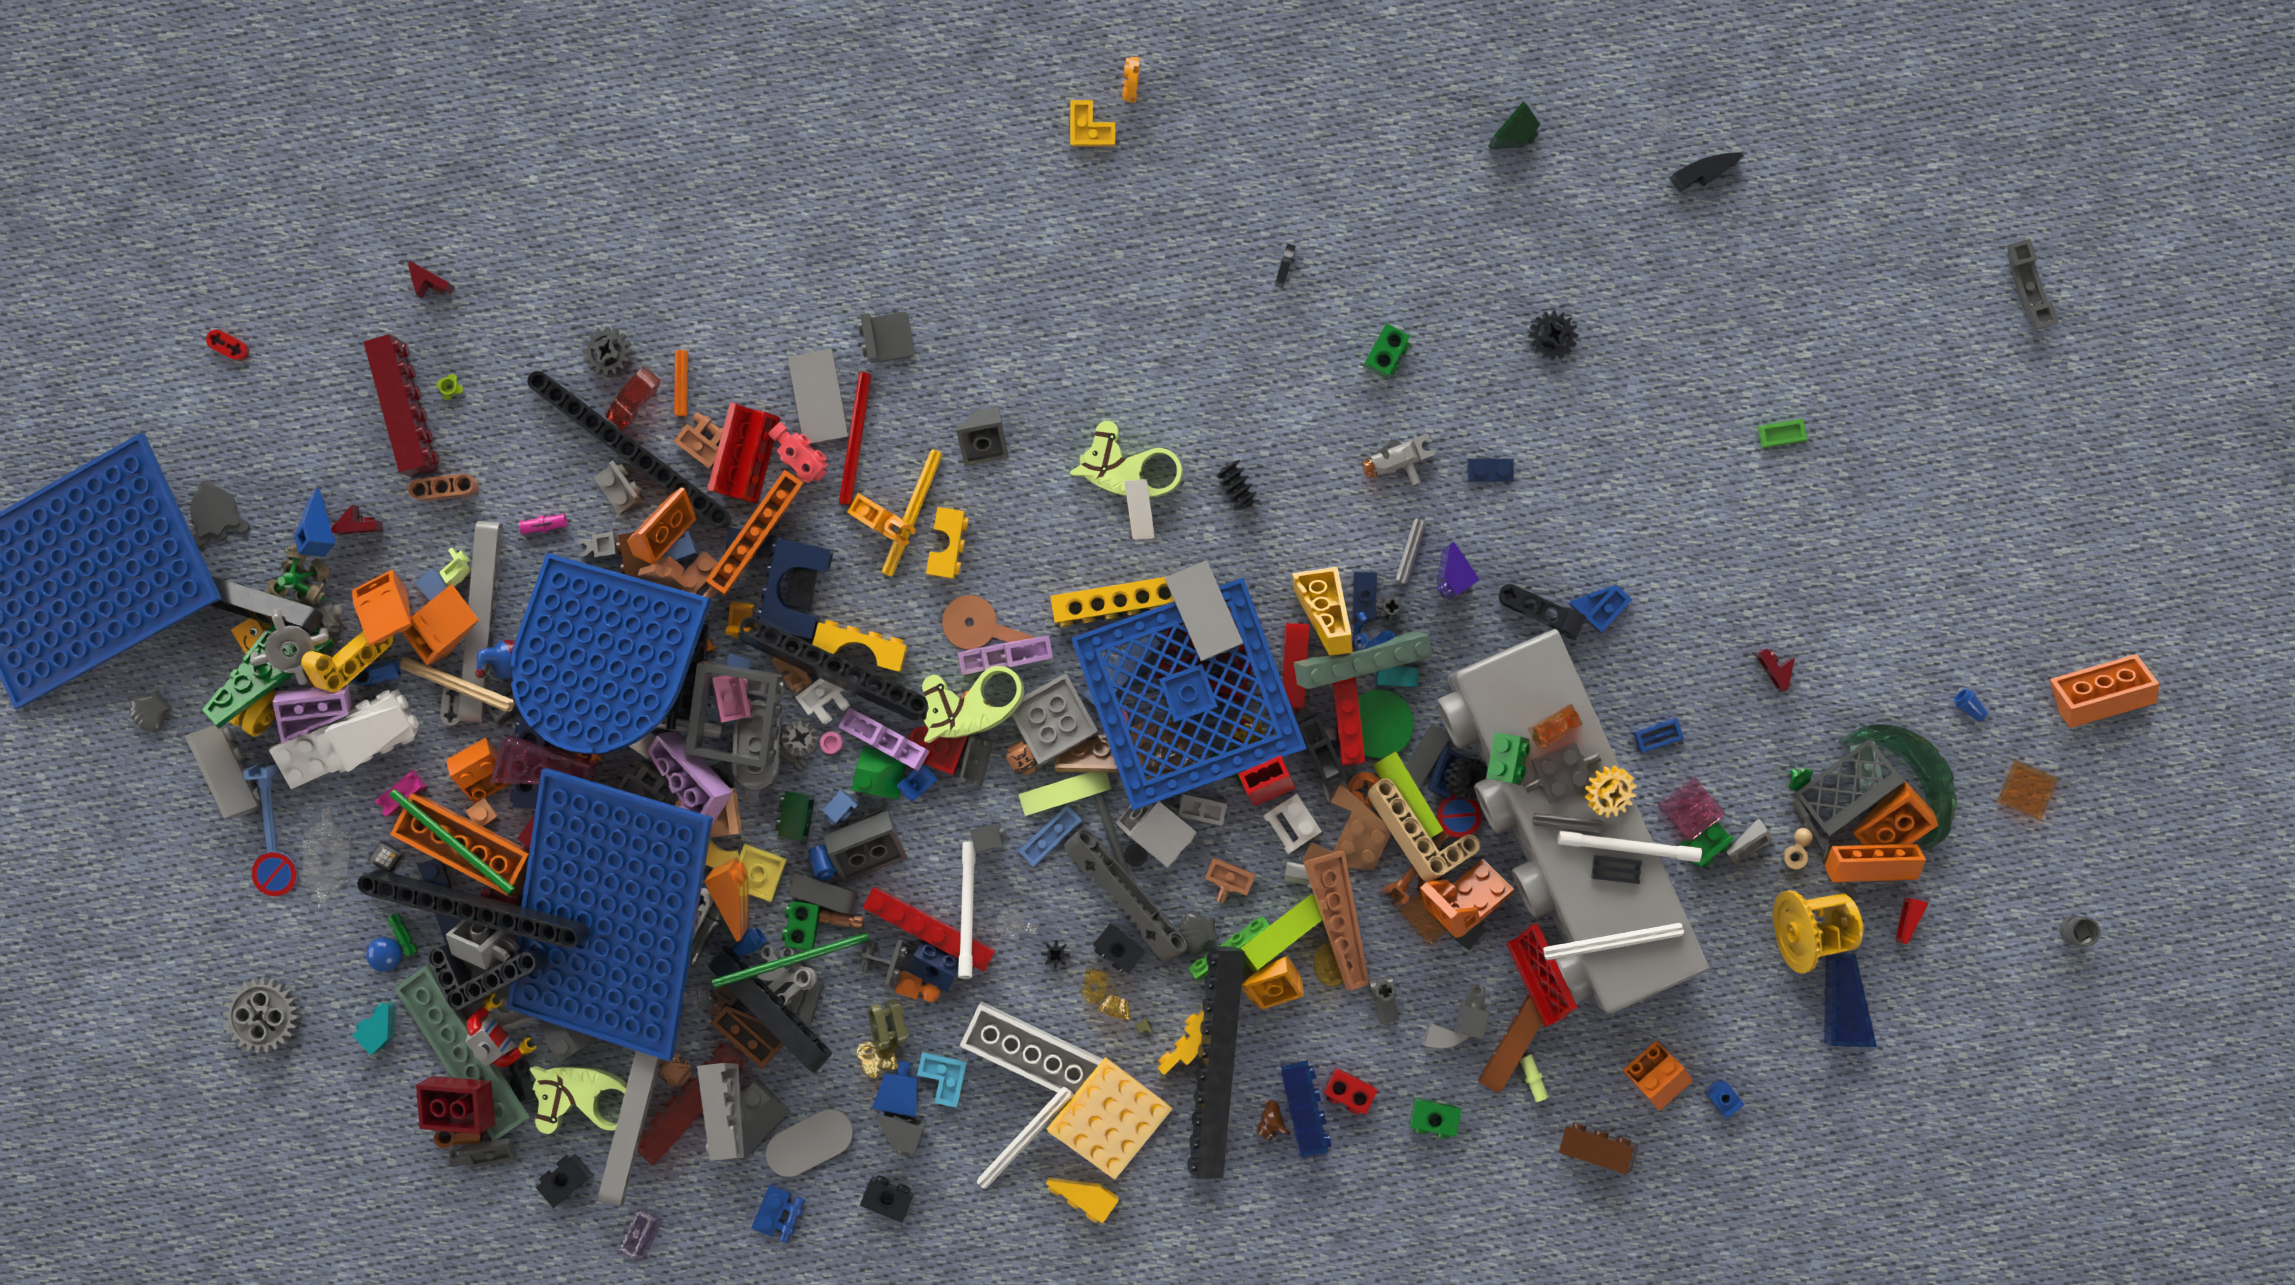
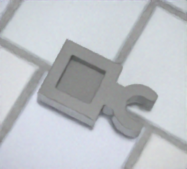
M612 531L592 535V541L579 540L578 544H585L587 546V550L579 553V556L589 557L593 553L596 558L618 555L616 546L617 533Z

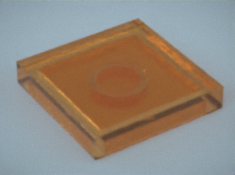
M2014 760L1996 802L2041 820L2058 778L2018 760Z
M1421 891L1399 910L1401 915L1428 945L1434 943L1447 931L1425 908Z

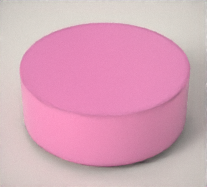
M827 732L820 739V747L827 754H836L843 747V739L836 732Z

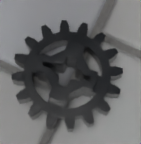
M1554 310L1550 316L1547 312H1544L1542 314L1543 319L1537 317L1535 319L1536 324L1530 326V329L1534 332L1528 334L1529 338H1533L1529 345L1537 347L1534 352L1535 354L1543 353L1542 359L1547 355H1550L1551 361L1555 359L1556 355H1558L1559 359H1563L1564 352L1569 355L1572 352L1570 347L1577 345L1573 341V339L1579 336V334L1573 333L1577 325L1571 326L1572 318L1570 317L1565 320L1564 312L1560 316H1557ZM1555 322L1560 323L1563 327L1556 325ZM1544 325V334L1539 336V330ZM1551 331L1553 334H1558V337L1556 339L1554 337H1549ZM1568 335L1567 343L1563 347L1562 339ZM1546 344L1550 346L1552 350L1544 347L1543 345Z

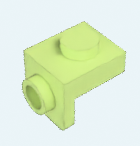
M451 547L448 551L454 560L439 573L447 585L452 584L455 586L462 582L471 572V567L468 564L470 559L461 550L457 552Z

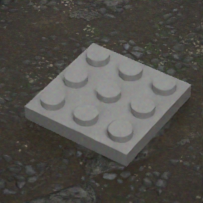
M1067 673L1025 695L1019 707L1012 714L1039 766L1099 733Z

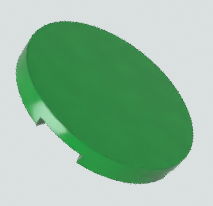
M1373 690L1360 695L1358 702L1364 755L1374 758H1385L1395 751L1397 753L1401 751L1409 742L1413 732V716L1407 703L1395 693L1386 690Z

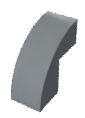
M1429 1022L1422 1044L1432 1048H1448L1462 1043L1470 1036Z

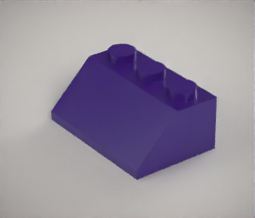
M1452 542L1442 550L1436 580L1438 583L1436 588L1440 595L1450 600L1480 580L1455 542Z

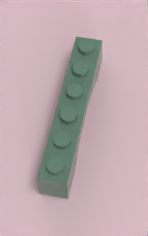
M1415 631L1396 636L1385 643L1352 653L1313 657L1294 662L1297 685L1311 689L1432 657L1430 638L1428 634Z

